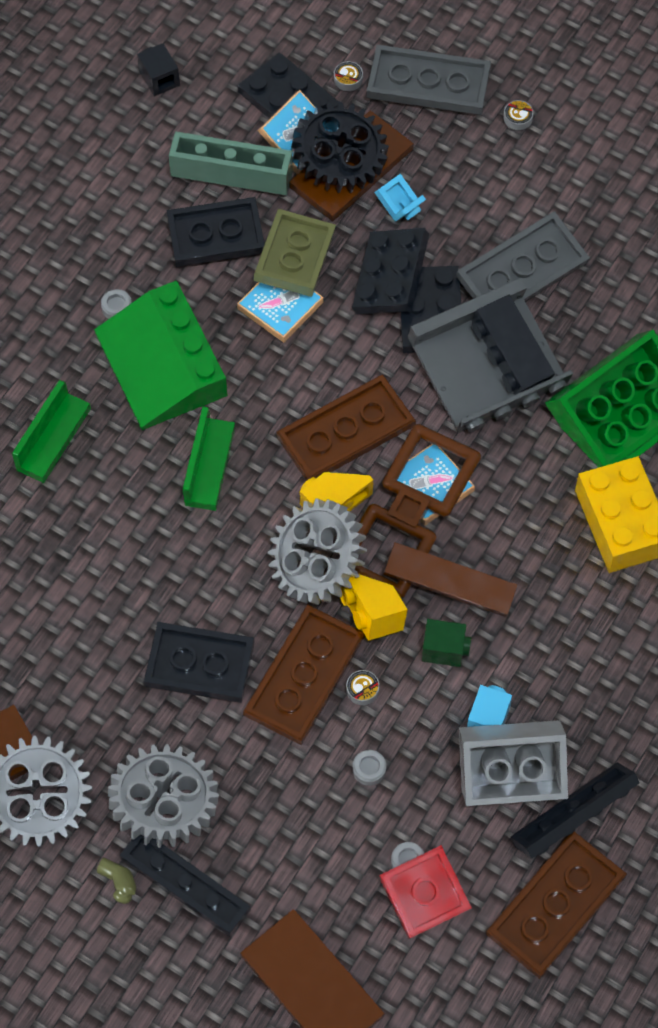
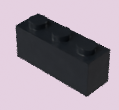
M510 294L476 310L472 320L474 333L479 339L483 338L488 347V357L493 365L499 366L503 373V383L509 392L513 391L516 395L553 378L555 372Z

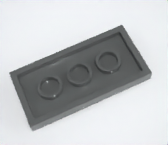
M377 44L367 87V98L482 115L491 61Z
M553 211L459 269L456 277L473 299L522 278L527 288L523 295V299L526 302L587 264L590 257L556 212Z

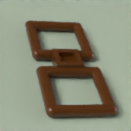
M421 424L414 425L382 481L385 489L397 494L389 510L377 504H370L359 522L363 526L357 533L367 536L375 519H378L420 539L417 550L429 554L437 536L433 531L420 526V523L428 509L444 517L451 514L478 465L481 454ZM420 439L466 459L443 502L397 481ZM362 566L355 567L358 574L393 585L400 598L405 597L411 586L410 583L401 580L395 583Z

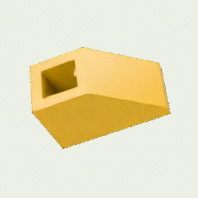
M359 574V578L352 576L349 578L352 585L351 589L344 586L341 587V602L344 606L349 607L356 627L359 630L362 629L368 641L404 630L408 609L393 585Z

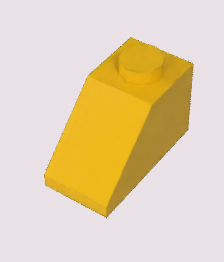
M324 472L317 478L312 477L302 485L300 505L303 507L304 501L314 504L315 498L325 502L329 499L347 507V510L351 511L373 494V478L370 475Z

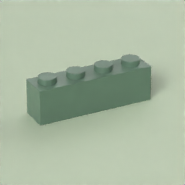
M175 131L169 152L170 173L173 177L287 195L289 182L293 173L292 150Z

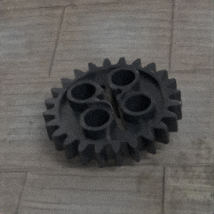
M339 101L337 108H333L332 104L327 102L325 110L316 105L314 113L308 110L306 111L305 118L299 119L297 128H295L293 133L294 139L291 148L295 149L293 159L299 160L297 169L306 168L304 177L306 179L311 176L316 177L315 186L322 181L325 182V190L327 191L331 185H336L338 193L341 192L343 186H346L350 192H353L355 184L364 189L366 181L373 183L375 176L381 174L387 160L386 154L389 146L385 145L387 135L380 134L383 127L382 124L373 126L375 116L365 118L366 109L363 108L357 113L354 111L355 106L353 103L348 109H344L342 101ZM325 128L332 129L334 132H329ZM353 137H358V138L362 139L363 141H358V140L354 139ZM317 153H323L326 155V157H322ZM346 162H352L355 166L348 165Z

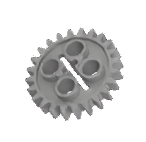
M315 498L314 504L304 501L303 510L295 506L292 507L294 516L292 518L287 515L283 516L286 523L284 527L276 525L275 528L280 535L270 539V541L277 544L276 549L268 551V554L275 556L276 560L268 565L277 570L272 578L280 581L278 588L286 591L287 596L306 604L310 602L319 605L320 600L330 603L331 594L342 597V586L349 589L352 588L349 578L351 576L359 578L360 575L355 570V567L365 565V562L358 559L359 554L367 552V549L359 546V543L364 541L366 536L357 533L363 525L354 521L356 518L354 513L348 511L347 507L329 499L325 502ZM337 535L336 542L333 544V540ZM302 544L317 550L340 554V558L333 559L317 553L295 549V545ZM328 566V570L324 575V570Z
M36 736L32 737L31 745L28 746L20 738L19 749L15 750L11 745L7 744L6 748L9 755L4 757L0 754V821L2 822L0 834L10 829V841L14 842L21 835L23 836V845L26 847L31 838H35L38 847L42 846L44 837H48L49 841L54 845L56 841L55 834L60 833L67 839L68 834L65 828L69 825L74 829H78L79 826L74 820L75 817H87V814L80 809L81 805H91L92 802L83 796V793L93 790L91 785L83 784L82 782L90 777V773H79V769L85 763L84 760L81 759L73 762L72 759L76 751L71 749L67 753H63V741H60L55 748L51 747V738L48 736L43 745H39ZM50 765L60 766L63 769L61 779L56 782L47 781L44 778L46 768ZM16 767H24L29 772L28 779L22 784H14L10 780V773ZM34 783H40L43 789L68 788L66 793H42L39 800H35L32 794L8 796L6 794L8 790L34 789ZM54 798L62 800L65 805L63 812L55 817L48 815L45 810L47 802ZM20 800L26 801L30 805L29 814L21 819L12 816L11 812L13 804Z
M169 744L164 746L163 752H158L157 747L152 745L151 753L146 754L143 749L139 748L137 759L128 754L126 756V765L118 763L117 774L111 775V786H108V797H110L108 807L113 810V821L121 820V831L131 828L132 840L140 834L144 836V845H147L152 838L156 839L158 848H161L163 841L167 839L171 846L175 847L176 838L178 837L185 843H189L190 832L199 837L201 835V826H210V818L216 814V805L218 804L219 794L216 793L218 782L212 781L213 770H205V760L195 763V752H191L185 757L182 755L183 748L181 746L175 753L170 752ZM155 773H161V774H164V776L157 777V776H154L153 774H155ZM181 790H191L192 793H183ZM142 797V798H145L146 800L137 801V800H134L133 798ZM152 810H154V812L150 816H147ZM171 814L175 817L165 818L162 815Z

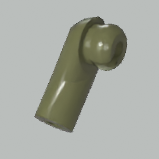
M103 857L98 865L97 873L113 880L114 887L116 888L113 897L117 902L122 904L129 903L137 889L132 872L128 868Z

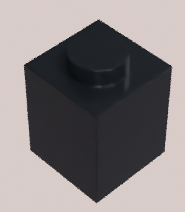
M164 43L146 48L137 54L139 72L154 97L180 86L178 66Z

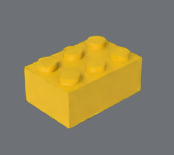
M639 456L579 473L575 492L608 572L611 573L658 559V500Z

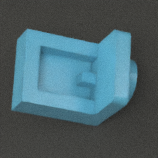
M401 174L374 192L394 221L399 220L403 216L406 220H409L421 211L419 204L426 200L424 195L417 198Z

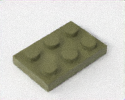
M278 209L256 267L253 281L312 297L335 232L336 224Z

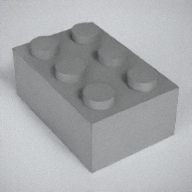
M560 720L459 728L461 789L466 806L568 799L566 733Z

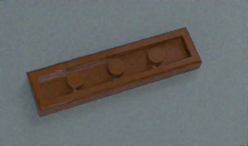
M396 542L393 544L383 573L384 575L507 617L517 588V584Z

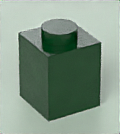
M427 619L422 662L461 667L462 656H469L471 637L465 636L466 624Z

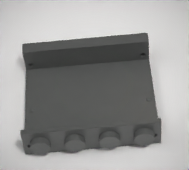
M522 278L417 323L410 328L408 339L458 433L467 429L470 433L482 428L485 425V421L493 417L496 420L503 419L513 412V408L523 405L524 408L537 403L541 399L540 396L548 392L551 395L557 394L568 386L567 384L573 375L571 370L563 373L523 299L527 288ZM510 294L555 372L553 378L516 395L513 391L509 392L502 380L503 373L498 365L492 364L487 354V345L483 338L479 339L472 328V320L477 309Z

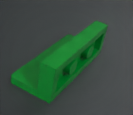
M58 381L12 453L16 470L42 483H45L91 410L90 403L68 394L66 382Z
M202 407L183 485L185 506L216 511L235 432V422L210 418L209 407Z

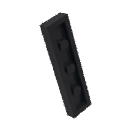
M617 762L569 795L568 799L562 800L511 836V840L518 850L533 859L537 855L545 853L551 845L564 836L572 834L585 821L599 815L612 802L626 796L640 782L635 772Z
M140 834L137 838L131 840L120 854L122 861L229 937L233 935L251 911L249 904L164 844H162L161 848H158L156 839L152 838L147 845H144V836Z

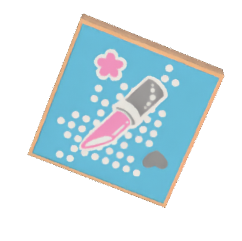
M299 90L257 131L272 147L292 150L293 157L295 149L291 148V144L294 139V130L297 128L299 119L305 118L306 111L309 110L314 113L315 106ZM325 128L329 132H334L332 129ZM293 159V171L299 174L303 169H297L299 160Z
M258 282L237 303V309L284 343L323 304V297L316 291L310 297Z
M431 444L409 459L397 481L443 502L460 469L440 447ZM470 480L457 503L474 492L475 486ZM428 509L422 520L423 525H427L440 515Z

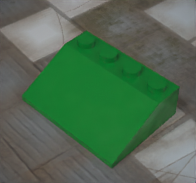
M177 280L148 291L94 329L141 430L228 396L226 377Z
M654 330L637 334L545 402L561 429L598 468L640 456L658 442V336Z

